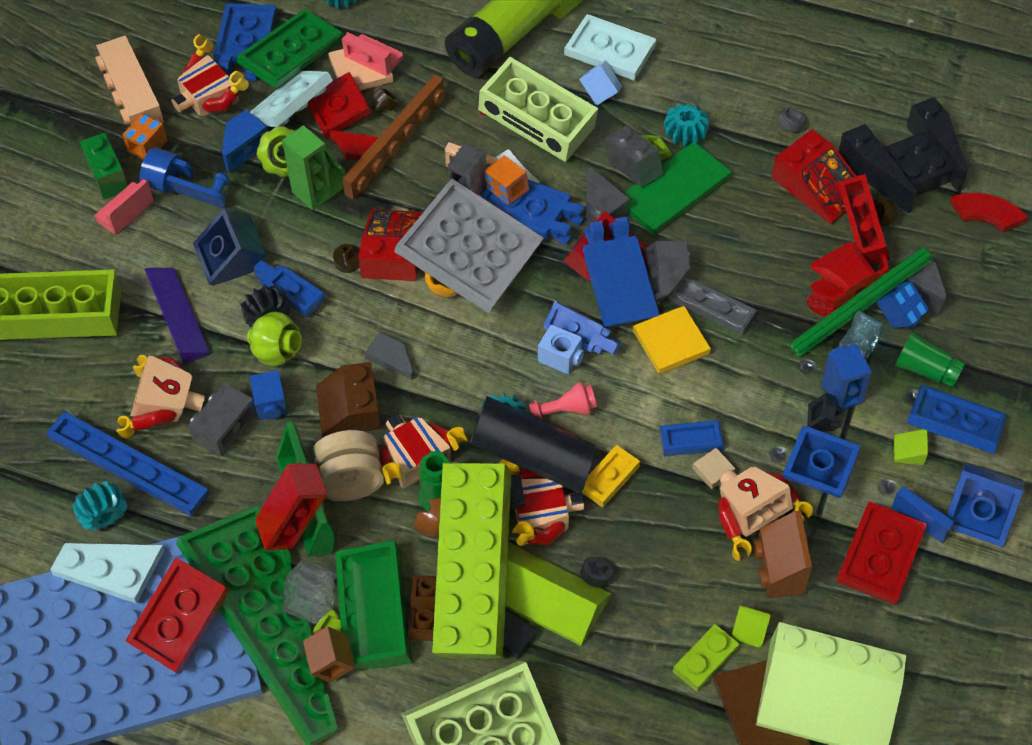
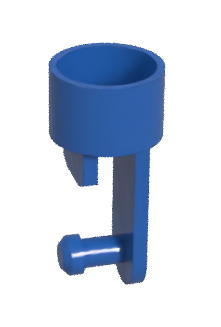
M152 147L148 151L140 170V181L145 179L149 182L152 189L166 194L173 191L217 207H224L227 199L221 193L224 186L228 185L230 180L226 174L217 173L211 189L179 178V175L187 178L192 177L194 172L188 162L182 161L180 155L157 147Z

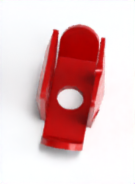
M848 242L811 263V269L823 278L811 284L810 288L814 293H811L807 298L808 307L816 314L826 317L889 271L886 255L880 254V270L877 272L873 270L853 242Z

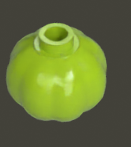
M278 126L261 136L256 154L267 173L276 174L279 177L289 176L285 154L277 156V152L279 151V146L283 147L282 140L289 133L296 130Z
M270 312L259 317L254 322L253 327L248 331L247 341L250 344L252 354L261 363L270 367H277L295 357L301 348L302 336L298 326L289 316L281 312Z

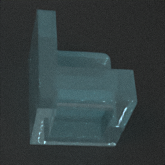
M857 311L854 315L852 327L840 341L839 346L847 347L857 344L864 359H866L878 343L883 324L861 311Z

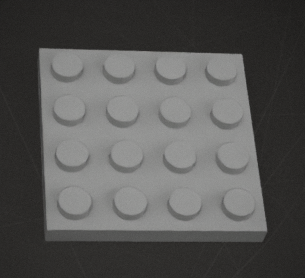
M451 178L399 241L394 252L487 313H490L544 238Z

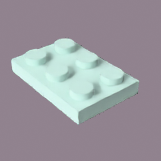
M586 14L565 46L564 55L593 66H597L606 60L615 74L635 80L654 50L656 38Z
M300 71L251 110L250 113L266 126H284L289 122L291 115L307 107V102L310 99L324 93L326 86L333 80L328 72Z

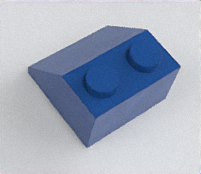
M803 425L782 477L841 499L856 465L861 446Z
M964 462L946 515L954 521L951 530L1003 547L1024 490V482Z

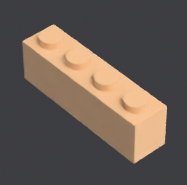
M126 35L96 45L99 56L95 57L100 72L106 71V74H103L108 89H114L111 93L116 106H122L123 108L120 110V114L124 124L131 125L141 114L150 118H156L164 123L160 106Z

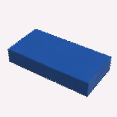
M719 420L660 426L659 432L664 457L711 452L715 448L723 451Z
M902 486L896 493L892 509L927 523L925 532L943 543L949 536L954 521L906 487Z

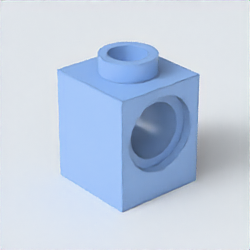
M552 324L538 345V362L568 375L574 365L579 366L584 356L582 337Z

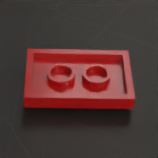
M868 501L836 582L896 606L927 523Z
M175 557L125 641L170 670L180 674L231 589Z

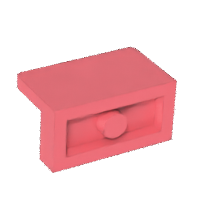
M348 32L342 38L344 57L386 77L403 59L402 52L364 34L357 37Z
M143 179L138 184L135 182L130 183L94 215L96 222L117 235L154 202L149 182Z

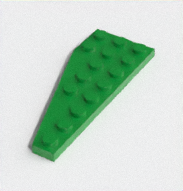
M255 505L178 537L176 545L189 565L231 589L220 606L219 611L305 745H316L335 735L338 727L329 694L325 692L322 679L311 675L303 641L312 636L304 604H301L297 590L299 585L291 568L292 559L288 549H264L255 522L261 510L260 507Z

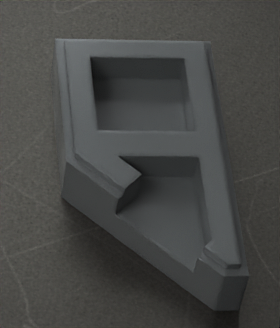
M379 332L364 353L365 359L412 379L413 370L404 343Z

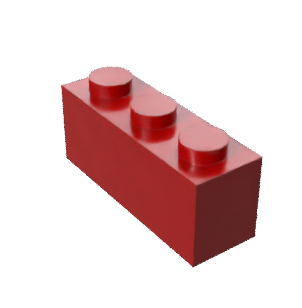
M863 174L838 182L856 247L870 266L879 264L880 254H885L887 261H889L890 256L866 175Z
M288 464L255 519L265 550L293 549L327 496L316 464Z

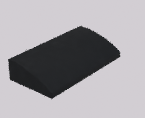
M486 396L477 414L469 443L580 494L584 489L595 451L594 444L489 396Z

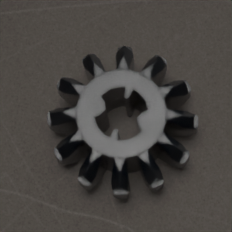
M264 284L259 290L253 288V293L245 295V301L240 304L243 319L249 327H253L254 322L259 317L270 312H281L288 316L291 313L289 299L276 285L268 287Z

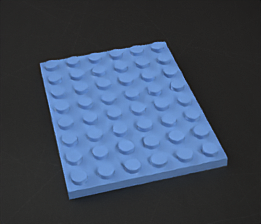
M178 537L150 544L163 545L165 551L137 604L54 576L51 571L0 585L1 745H88L263 694L256 667L219 610L180 674L175 673L125 641L175 557L189 564L176 545Z

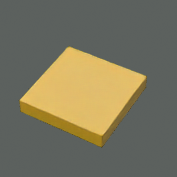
M685 306L633 326L635 336L658 374L710 354L711 348Z

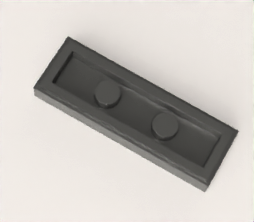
M685 275L668 295V300L680 306H685V308L740 335L745 333L757 312L756 309Z

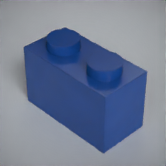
M857 344L847 347L839 346L829 352L822 379V386L825 392L836 396V404L842 410L863 404L872 373Z

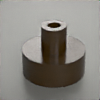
M381 85L372 93L377 100L372 108L377 113H381L384 108L393 111L399 104L398 99Z
M877 198L873 202L880 226L887 227L897 218L896 206L891 200Z
M344 244L337 247L333 253L336 269L343 273L356 271L360 267L358 259L359 248L352 244Z

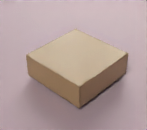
M717 448L694 462L692 467L711 489L720 484V479L726 471L732 470L735 472L736 469Z

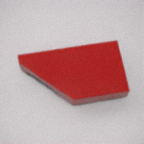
M334 130L329 132L331 141L336 143L341 153L348 160L358 161L378 139L377 136Z

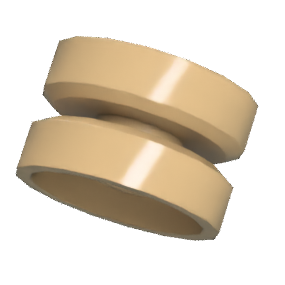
M358 430L340 431L323 437L312 448L313 464H316L327 492L325 498L329 500H357L374 493L384 483L377 440L372 434Z

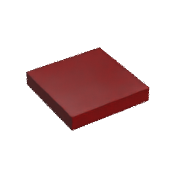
M350 72L333 80L326 86L324 93L313 97L307 102L326 138L330 137V130L340 131L372 113Z

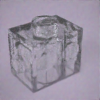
M301 560L286 576L283 612L317 624L332 609L335 600V592H333L334 573Z

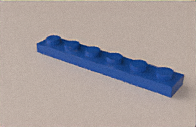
M65 411L46 433L49 440L191 518L210 495L207 488Z

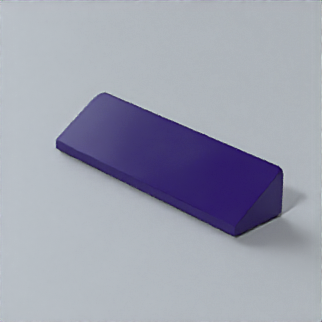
M145 268L148 282L182 363L186 364L210 355L174 268Z

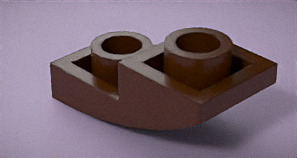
M413 576L408 626L409 640L433 641L436 577Z

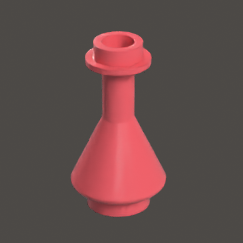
M579 381L558 400L538 404L535 399L534 403L529 404L532 416L542 421V416L558 411L590 415V409L597 407L591 384L584 386Z

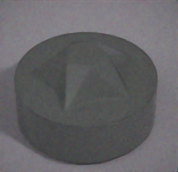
M790 107L783 108L777 118L783 128L792 132H799L806 121L801 112Z

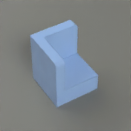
M606 60L586 72L579 79L596 105L618 93L622 88L621 83Z

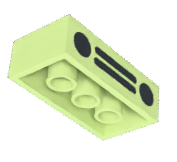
M512 57L506 60L481 88L479 93V111L564 162L571 157L595 128L598 113L597 107Z

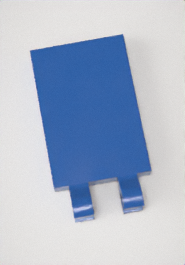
M226 3L213 56L214 61L218 63V66L229 77L232 74V64L237 63V55L273 31L277 15L276 5ZM244 68V71H246L245 79L247 81H256L257 76Z
M528 180L529 190L510 205L487 188L481 195L483 199L542 236L545 241L551 235L559 243L568 245L572 239V235L568 234L571 226L567 223L559 222L562 216H565L572 224L580 226L585 219V216L581 215L584 206L572 203L571 195Z
M627 217L616 218L614 223L609 224L614 240L609 241L603 240L604 229L601 221L589 223L590 227L584 228L589 244H586L582 250L603 325L607 326L606 328L642 322L659 316L637 236L629 237Z

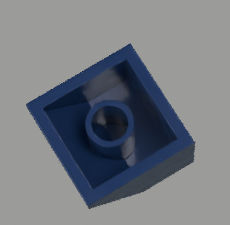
M223 208L193 243L209 285L213 286L252 273L254 266L267 256L250 214L228 208Z

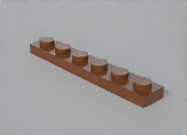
M434 75L342 178L345 196L354 200L360 192H364L372 178L376 174L381 173L386 162L398 153L400 146L407 139L413 136L415 129L421 122H425L436 105H440L445 98L443 78Z

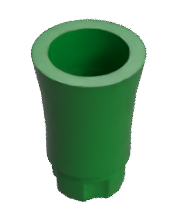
M912 330L894 367L911 371L937 383L941 381V383L953 388L965 362L954 358L953 354L928 342Z
M431 451L428 455L423 456L420 462V484L417 497L420 505L427 511L431 509L429 500L440 498L443 463H450L444 453L439 451Z

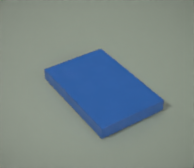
M921 385L907 424L994 454L1007 414Z

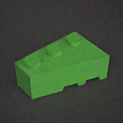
M304 125L296 131L289 133L282 140L292 193L311 210L316 209L344 189L342 178L347 174L345 169L338 163L337 158L326 144Z

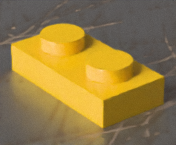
M616 445L588 475L582 494L603 508L640 467V460Z

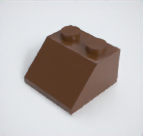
M371 362L341 366L316 385L322 438L340 431L358 430L366 432L381 429Z

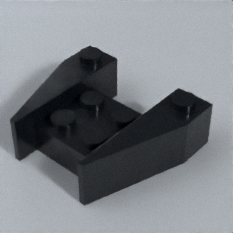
M935 97L912 105L906 126L913 134L911 137L883 147L866 124L843 132L838 152L855 175L865 174L867 182L871 187L907 213L912 212L916 196L947 183H951L958 193L961 192L968 172L950 116Z

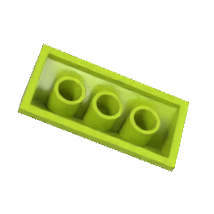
M508 542L505 608L582 647L608 603L611 593L599 587L591 586L583 579Z

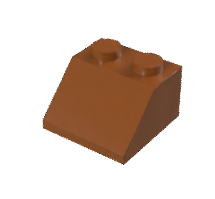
M794 511L760 528L758 540L753 542L755 559H760L762 566L758 570L760 587H765L767 598L804 595L812 564L801 511Z

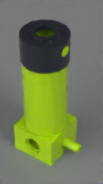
M492 0L445 37L446 51L452 62L463 73L471 77H479L547 16L553 14L562 19L583 0Z

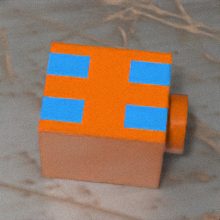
M141 114L122 134L127 152L143 160L152 147L161 149L168 141L163 123L156 118H150L144 114Z
M505 155L484 170L487 189L508 205L529 190L527 172Z

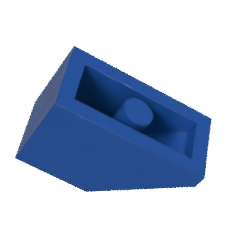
M244 110L239 115L234 116L225 125L222 155L226 170L229 173L257 153L261 136L268 132L267 126L248 110Z

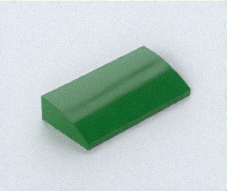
M293 421L286 423L275 455L281 475L288 464H310L299 431ZM323 502L301 535L308 557L332 554L334 534Z
M391 540L336 551L341 632L348 636L355 669L384 668L412 664L410 640L408 638V617L401 550L396 541Z

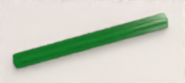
M924 247L919 248L790 342L791 351L797 357L802 356L932 260L930 252Z

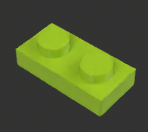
M714 624L673 667V673L698 692L738 650L739 643Z

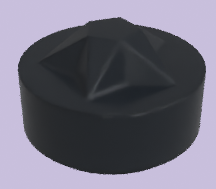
M596 556L588 557L581 567L580 575L587 584L594 587H604L609 583L613 575V568L603 558Z

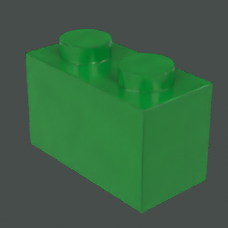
M105 132L79 142L85 161L103 200L118 195L128 185L121 165Z

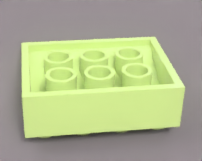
M779 622L770 642L756 725L828 745H889L903 685L906 655Z
M516 661L401 713L414 745H560L531 672L524 661Z

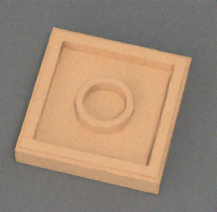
M343 49L328 53L336 77L339 78L350 72L360 91L393 82L392 73L386 77L344 57Z

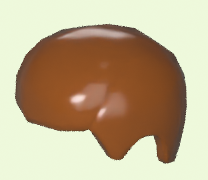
M441 496L440 498L429 500L431 509L428 512H418L414 522L415 531L430 538H439Z

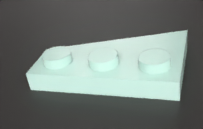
M65 543L50 570L54 576L137 604L165 550L163 545Z

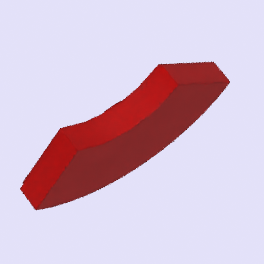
M963 193L952 196L950 199V204L964 222L973 220L988 222L996 226L1002 233L1026 224L1028 219L1026 214L1017 206L994 195Z

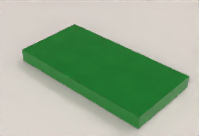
M305 8L237 55V63L277 89L340 43L344 33Z
M692 142L662 164L663 175L643 187L635 184L623 193L630 199L629 215L654 236L731 178L732 172L697 143Z

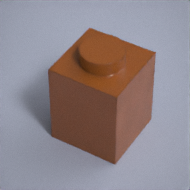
M327 626L318 629L314 635L303 641L311 675L331 683L355 669L347 634Z

